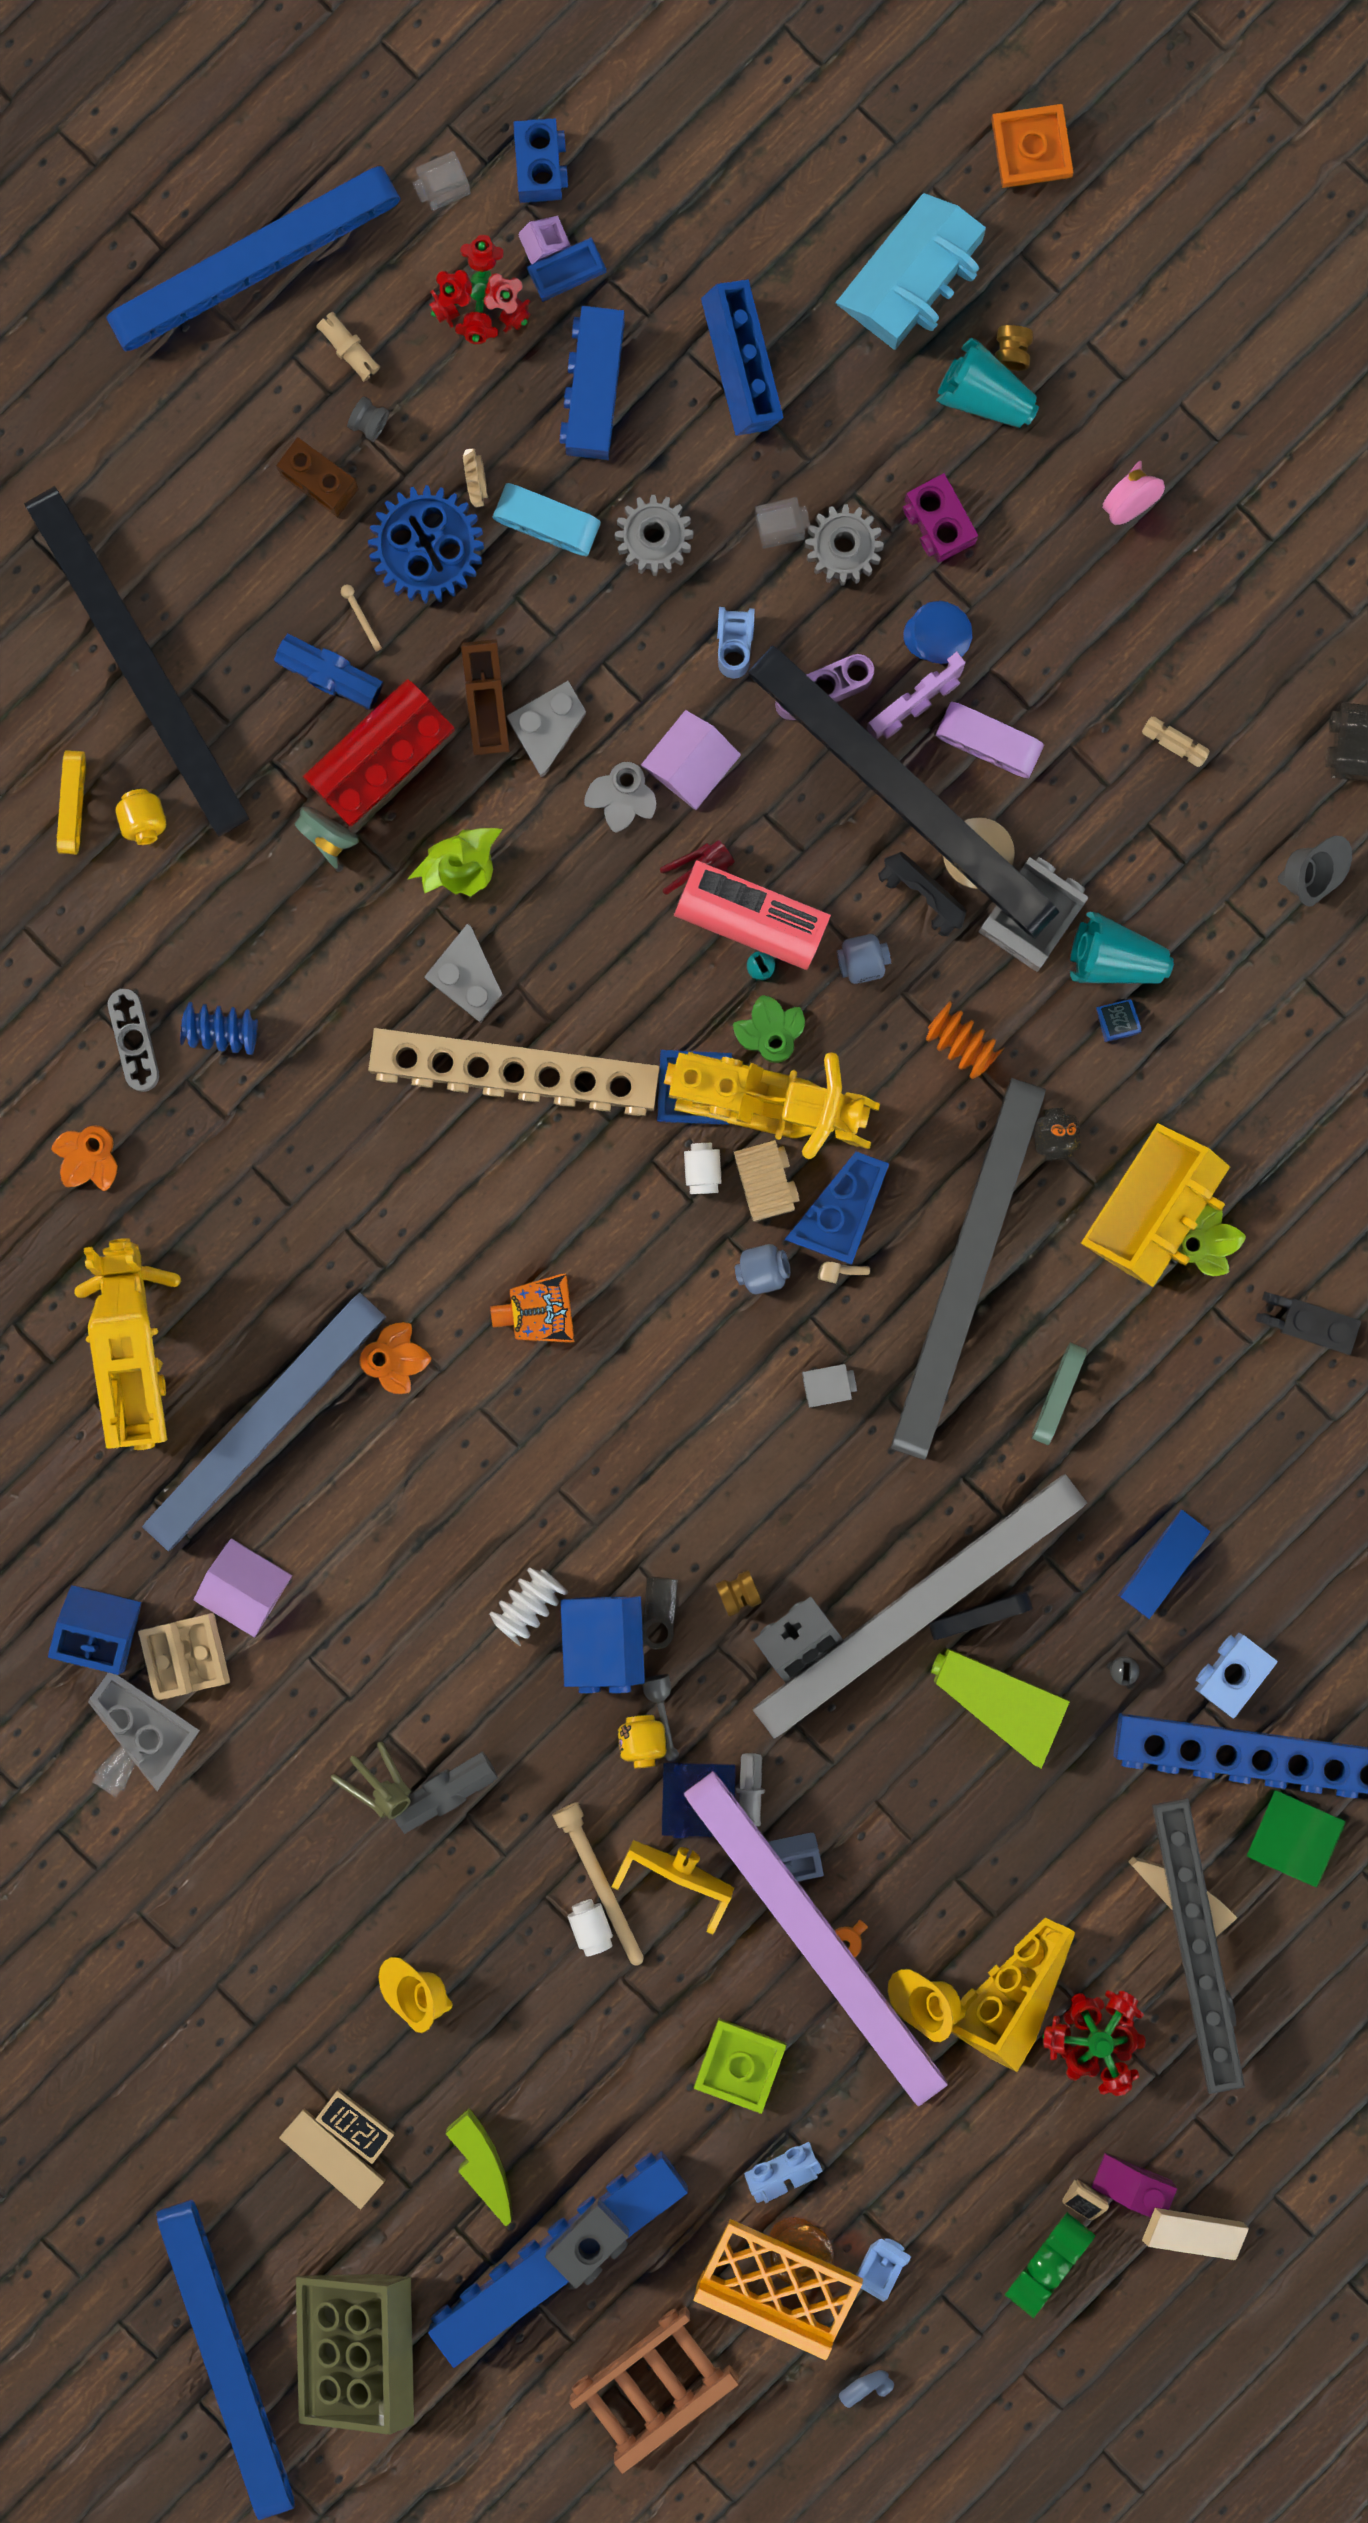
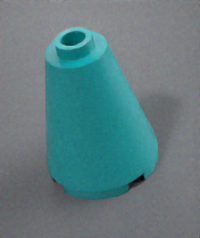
M970 338L961 348V350L967 352L965 356L960 357L958 360L954 359L946 372L938 390V394L941 396L936 398V402L1020 428L1024 423L1029 425L1039 409V406L1035 404L1037 396L979 341Z
M1088 912L1086 914L1090 920L1088 923H1080L1071 950L1070 961L1076 962V972L1070 971L1072 981L1079 983L1159 984L1164 978H1169L1174 965V959L1170 957L1169 949L1099 913Z

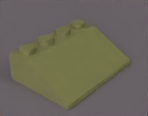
M383 2274L297 2276L299 2423L389 2435L413 2425L411 2277Z

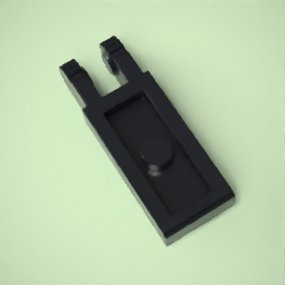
M1264 1292L1262 1300L1270 1305L1287 1308L1284 1321L1266 1313H1257L1255 1321L1281 1330L1280 1333L1351 1355L1361 1324L1360 1320L1294 1298L1290 1300Z

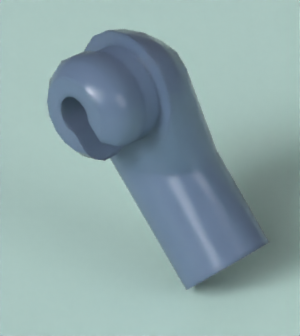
M877 2370L856 2379L839 2393V2398L847 2408H851L873 2390H876L879 2396H886L893 2390L894 2382L888 2377L889 2373Z

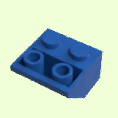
M71 1585L56 1622L48 1658L116 1675L125 1672L142 1602Z

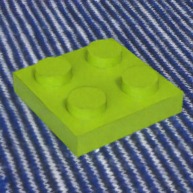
M718 2018L697 2075L694 2089L762 2114L787 2045L780 2040Z

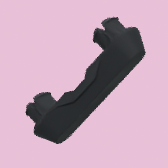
M899 852L884 859L885 867L878 873L879 880L883 882L888 879V883L885 886L890 889L896 888L902 880L909 888L918 890L925 896L927 904L938 913L934 920H931V924L934 930L941 927L939 935L949 936L954 928L961 929L963 927L967 912L963 905L903 852Z

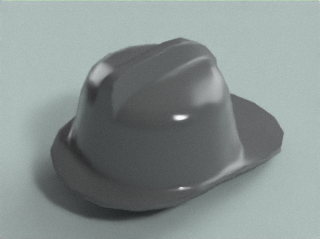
M1334 835L1314 848L1297 849L1288 858L1285 870L1278 876V882L1286 886L1291 893L1299 896L1300 902L1305 906L1315 905L1324 896L1337 888L1347 876L1352 862V848L1349 841L1343 836Z

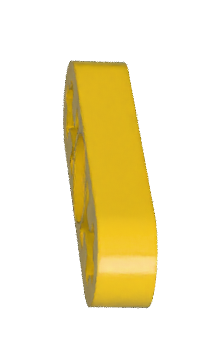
M65 750L63 756L57 829V851L59 854L77 855L79 851L86 769L84 751Z

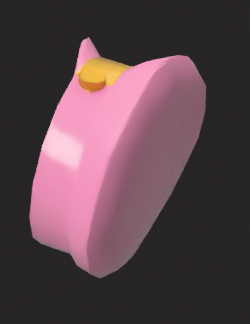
M1138 461L1130 473L1111 490L1102 508L1109 514L1110 521L1114 525L1127 523L1160 499L1165 488L1164 481L1153 476H1147L1142 471V461Z

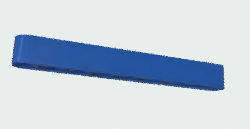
M377 166L371 168L117 307L108 314L106 320L123 350H134L396 206L401 198L384 167Z
M188 2200L159 2210L156 2214L158 2226L255 2515L258 2520H262L294 2509L293 2492L197 2206L193 2200Z

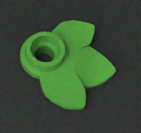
M762 995L753 1006L752 1019L734 1022L733 1029L737 1040L745 1049L759 1051L765 1060L772 1063H780L792 1055L794 1040L803 1033L805 1019L800 1007H794L784 1012L781 1005L775 999ZM775 1039L781 1040L783 1043L779 1048L774 1049L769 1046L771 1041Z

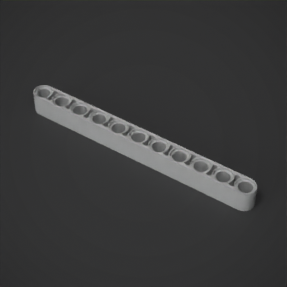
M1066 1474L1062 1475L843 1639V1642L790 1682L783 1684L752 1709L773 1738L780 1736L1073 1516L1087 1504V1501Z

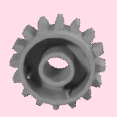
M651 495L650 503L645 504L640 497L637 498V508L635 510L627 505L625 513L628 518H618L617 525L624 530L615 532V540L624 542L618 546L619 555L628 554L626 565L630 566L636 563L638 565V573L640 574L645 569H651L653 576H657L658 569L662 568L667 573H670L671 564L674 562L682 565L683 557L681 553H690L691 545L685 542V540L693 539V531L684 529L690 524V517L680 518L682 506L679 504L673 509L670 508L669 497H666L662 504L657 503L655 495ZM651 529H658L664 534V537L661 541L652 543L647 541L644 535Z
M844 504L842 513H837L834 507L831 506L829 507L828 518L821 514L816 516L819 527L810 525L808 528V533L814 538L805 540V548L813 549L807 555V561H816L815 574L817 575L822 571L826 573V582L828 583L833 578H837L840 585L844 586L846 579L852 578L855 584L860 581L861 573L867 576L872 574L870 563L879 565L881 557L874 552L882 551L884 543L875 541V539L881 536L882 531L881 528L871 529L874 517L871 515L865 520L861 518L862 508L860 507L852 514L849 513L848 504ZM844 538L850 540L854 548L849 552H840L836 549L834 543Z

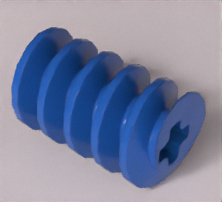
M189 1002L182 1017L180 1044L182 1046L187 1038L189 1046L196 1048L201 1040L204 1049L210 1050L216 1041L218 1051L224 1052L230 1042L233 1053H239L244 1044L246 1053L253 1055L257 1039L258 1020L257 1018L252 1020L250 1009H246L242 1018H238L235 1007H231L228 1016L225 1017L223 1016L221 1006L218 1005L213 1015H209L207 1004H203L199 1013H195L193 1003Z

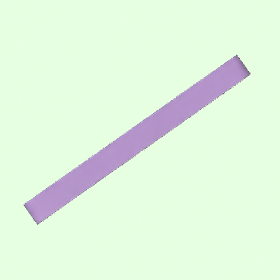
M713 1771L684 1792L692 1808L917 2106L922 2105L948 2086L946 2079L718 1775Z

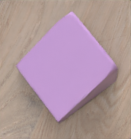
M558 216L531 221L519 232V238L531 264L571 247Z

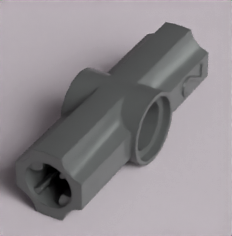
M482 1751L454 1769L442 1771L421 1785L422 1788L408 1795L410 1799L409 1806L394 1820L403 1833L406 1834L434 1816L446 1814L467 1800L466 1797L476 1791H480L498 1779L493 1765Z

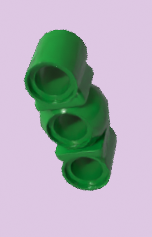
M1067 2212L1005 2293V2296L1034 2318L1096 2235Z

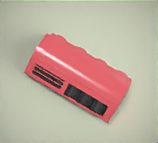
M696 860L673 916L807 970L831 915Z

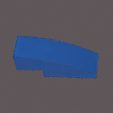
M1181 1509L1140 1562L1139 1568L1117 1596L1143 1616L1150 1619L1186 1570L1210 1531Z

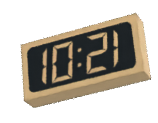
M339 2089L315 2119L371 2164L374 2163L395 2135V2132Z

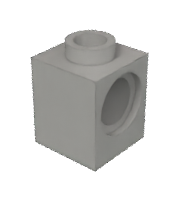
M845 1364L802 1372L808 1408L852 1400L851 1392L857 1391L854 1371H847Z

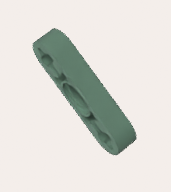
M1071 1342L1067 1346L1031 1439L1045 1445L1050 1444L1085 1359L1086 1348Z

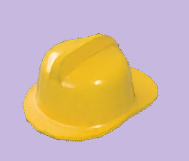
M391 1957L381 1965L379 1985L384 1999L415 2032H426L433 2024V2020L439 2018L443 2013L452 2008L453 2004L446 1995L445 1986L441 1978L436 1974L417 1972L409 1963L397 1957Z
M901 1969L895 1972L888 1982V1995L895 2012L904 2021L934 2042H942L949 2038L953 2026L966 2015L967 2011L961 2005L958 1993L947 1982L929 1981L910 1969Z

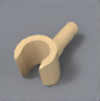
M824 1262L820 1266L818 1279L836 1284L839 1273L845 1275H869L870 1267Z

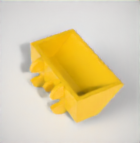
M1157 1123L1081 1241V1244L1127 1274L1154 1287L1171 1259L1183 1265H1187L1190 1258L1177 1250L1190 1229L1194 1231L1198 1224L1195 1221L1206 1204L1219 1211L1225 1206L1222 1201L1212 1195L1230 1166L1210 1148Z

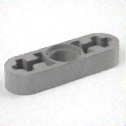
M119 989L110 996L108 1010L124 1076L130 1087L137 1091L146 1092L157 1085L159 1070L142 1001L133 991ZM125 996L127 1000L134 1001V1006L129 1008L131 1019L134 1021L139 1018L140 1023H131L120 1028L119 1022H126V1018L121 1010H116V1006L121 1004V997ZM137 1030L143 1035V1044L137 1050H128L124 1045V1037L129 1031ZM147 1052L148 1059L141 1058V1062L145 1070H151V1075L146 1077L147 1083L142 1085L139 1080L133 1079V1074L138 1073L136 1061L133 1060L128 1063L127 1057H139Z

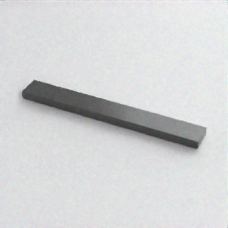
M1188 1798L1153 1804L1152 1809L1207 2092L1213 2094L1244 2088L1245 2084L1190 1802Z

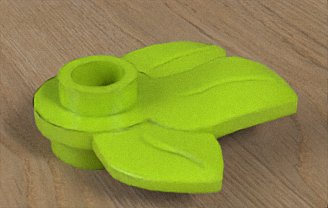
M1207 1205L1195 1221L1198 1224L1194 1231L1190 1229L1177 1251L1190 1258L1188 1263H1195L1202 1273L1209 1276L1225 1275L1229 1273V1265L1225 1256L1237 1251L1244 1243L1246 1236L1236 1227L1222 1224L1223 1211L1216 1210ZM1189 1238H1194L1198 1241V1249L1194 1252L1186 1248V1241Z

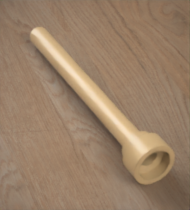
M578 1802L565 1806L553 1813L552 1816L558 1828H562L564 1833H569L629 1961L633 1965H640L644 1959L643 1954L583 1831L582 1825L584 1822L582 1817L584 1814Z

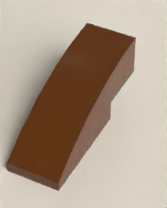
M497 639L462 643L461 650L474 755L509 752Z

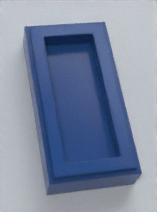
M592 237L527 266L528 273L542 302L607 273Z

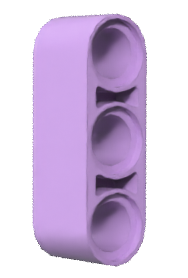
M855 654L811 672L807 676L815 683L823 679L832 682L835 690L829 696L837 703L867 689L872 682L874 666L872 661L865 655ZM856 665L861 666L866 670L867 677L862 681H854L849 677L848 669ZM775 703L776 711L782 718L791 721L796 720L779 703Z
M950 702L935 734L940 740L1023 778H1030L1044 747V744L1038 739L956 702Z

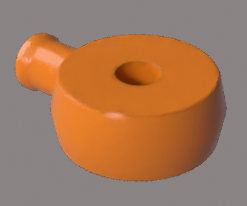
M860 1919L853 1928L840 1927L834 1930L842 1941H849L847 1948L856 1958L862 1949L860 1935L868 1928Z

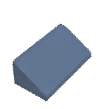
M806 1833L768 1842L797 1881L824 1876L814 1833Z

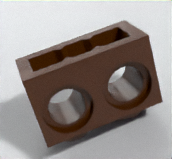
M298 437L276 465L281 477L337 518L359 490L356 480Z

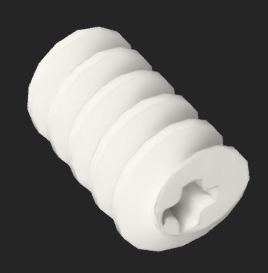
M529 1567L527 1571L532 1581L518 1580L523 1590L521 1593L511 1589L508 1591L513 1602L512 1604L502 1600L499 1602L504 1612L502 1615L493 1611L489 1613L494 1624L519 1646L521 1644L516 1637L517 1635L526 1639L530 1637V1632L526 1625L535 1628L540 1626L536 1614L544 1617L549 1615V1610L545 1603L554 1606L559 1604L555 1592L563 1595L568 1594V1591L543 1568L538 1571Z

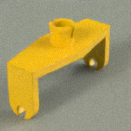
M633 1840L611 1887L616 1890L619 1889L632 1860H635L676 1884L719 1900V1904L706 1931L713 1935L731 1900L734 1887L696 1867L700 1856L692 1850L689 1858L686 1859L689 1848L680 1847L675 1857Z

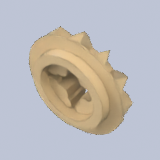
M474 448L467 449L463 454V462L469 497L474 507L484 506V498H488L481 455H476Z

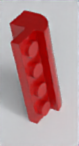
M406 679L302 777L328 806H331L351 828L455 731V728L435 708L429 698L409 679Z

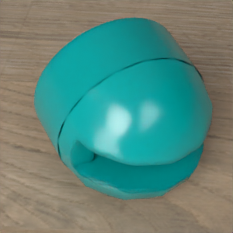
M757 951L748 958L747 971L752 978L766 980L774 973L775 960L772 956ZM758 956H761L768 970L763 974L754 959Z

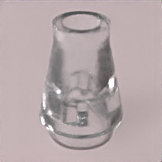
M120 1745L94 1771L96 1776L92 1782L114 1797H117L121 1790H125L135 1763Z

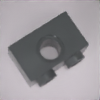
M598 2198L546 2249L545 2258L575 2289L583 2282L589 2285L602 2272L603 2269L600 2265L609 2256L612 2259L617 2258L628 2246L629 2243L626 2239L629 2236V2229ZM586 2238H593L599 2243L600 2248L597 2252L588 2254L582 2251L579 2244Z

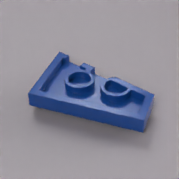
M856 1151L784 1240L852 1265L889 1163Z

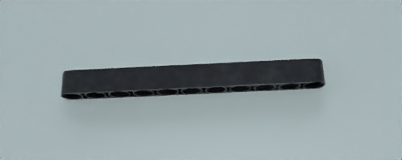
M56 486L25 502L24 505L218 837L250 820Z
M771 646L747 672L764 691L1028 935L1036 939L1060 913L1049 899L780 650Z

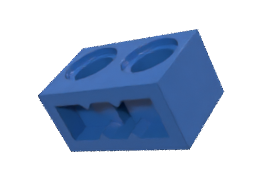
M556 118L513 121L520 203L562 200L561 188L568 187L567 165L560 166L559 153L566 152L564 130L557 131ZM538 137L546 138L549 141V144L542 149L534 148L531 145L532 141ZM540 172H546L552 176V179L546 184H539L533 180L535 175Z

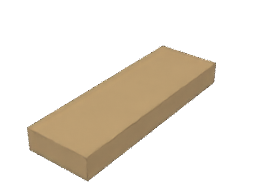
M304 2108L279 2138L361 2210L382 2186L385 2179L338 2137L315 2120L316 2118Z
M1155 2208L1142 2241L1148 2247L1236 2260L1249 2228L1240 2221Z

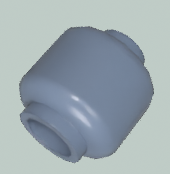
M874 934L846 939L842 943V949L837 950L842 978L848 977L849 981L853 984L882 978L885 974V965L891 964L887 943L880 944L877 936Z
M773 1244L744 1250L740 1257V1264L735 1265V1274L739 1285H745L748 1291L754 1295L781 1289L791 1274L785 1251H779Z

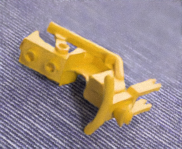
M689 1051L688 1054L679 1052L676 1064L668 1063L664 1084L670 1085L668 1097L677 1099L675 1111L726 1121L729 1124L775 1134L777 1140H780L782 1136L801 1138L811 1135L802 1150V1155L806 1159H812L816 1156L834 1129L837 1139L852 1146L870 1149L871 1142L855 1134H857L859 1127L866 1128L870 1109L879 1111L880 1103L863 1095L849 1092L845 1095L842 1094L839 1058L834 1052H829L824 1057L827 1089L809 1080L797 1078L795 1070H792L790 1075L764 1070V1068L754 1063H750V1066L744 1065L743 1061L722 1057V1060Z
M121 1238L109 1241V1247L103 1249V1254L106 1257H100L93 1250V1247L84 1248V1254L87 1259L85 1261L86 1269H89L95 1276L79 1284L75 1288L74 1293L78 1298H85L100 1289L102 1295H99L96 1299L88 1322L89 1336L86 1337V1342L90 1343L106 1448L133 1446L134 1450H147L155 1447V1443L167 1441L161 1396H166V1383L164 1375H158L163 1362L155 1358L152 1336L158 1334V1329L150 1328L143 1280L177 1287L181 1283V1277L173 1272L141 1266L138 1244H133L129 1238Z

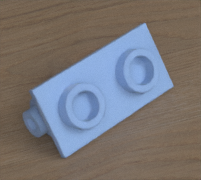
M807 2142L801 2146L790 2148L784 2154L768 2162L757 2164L752 2170L744 2173L756 2202L764 2201L768 2203L788 2192L784 2183L785 2180L790 2179L794 2188H797L817 2179V2174L823 2171L817 2158H815L810 2143Z

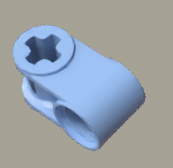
M719 607L717 639H719L718 667L721 673L728 678H740L749 669L755 609L749 608L748 612L726 611L725 607ZM730 652H737L743 656L744 660L741 664L732 666L726 663L724 657Z

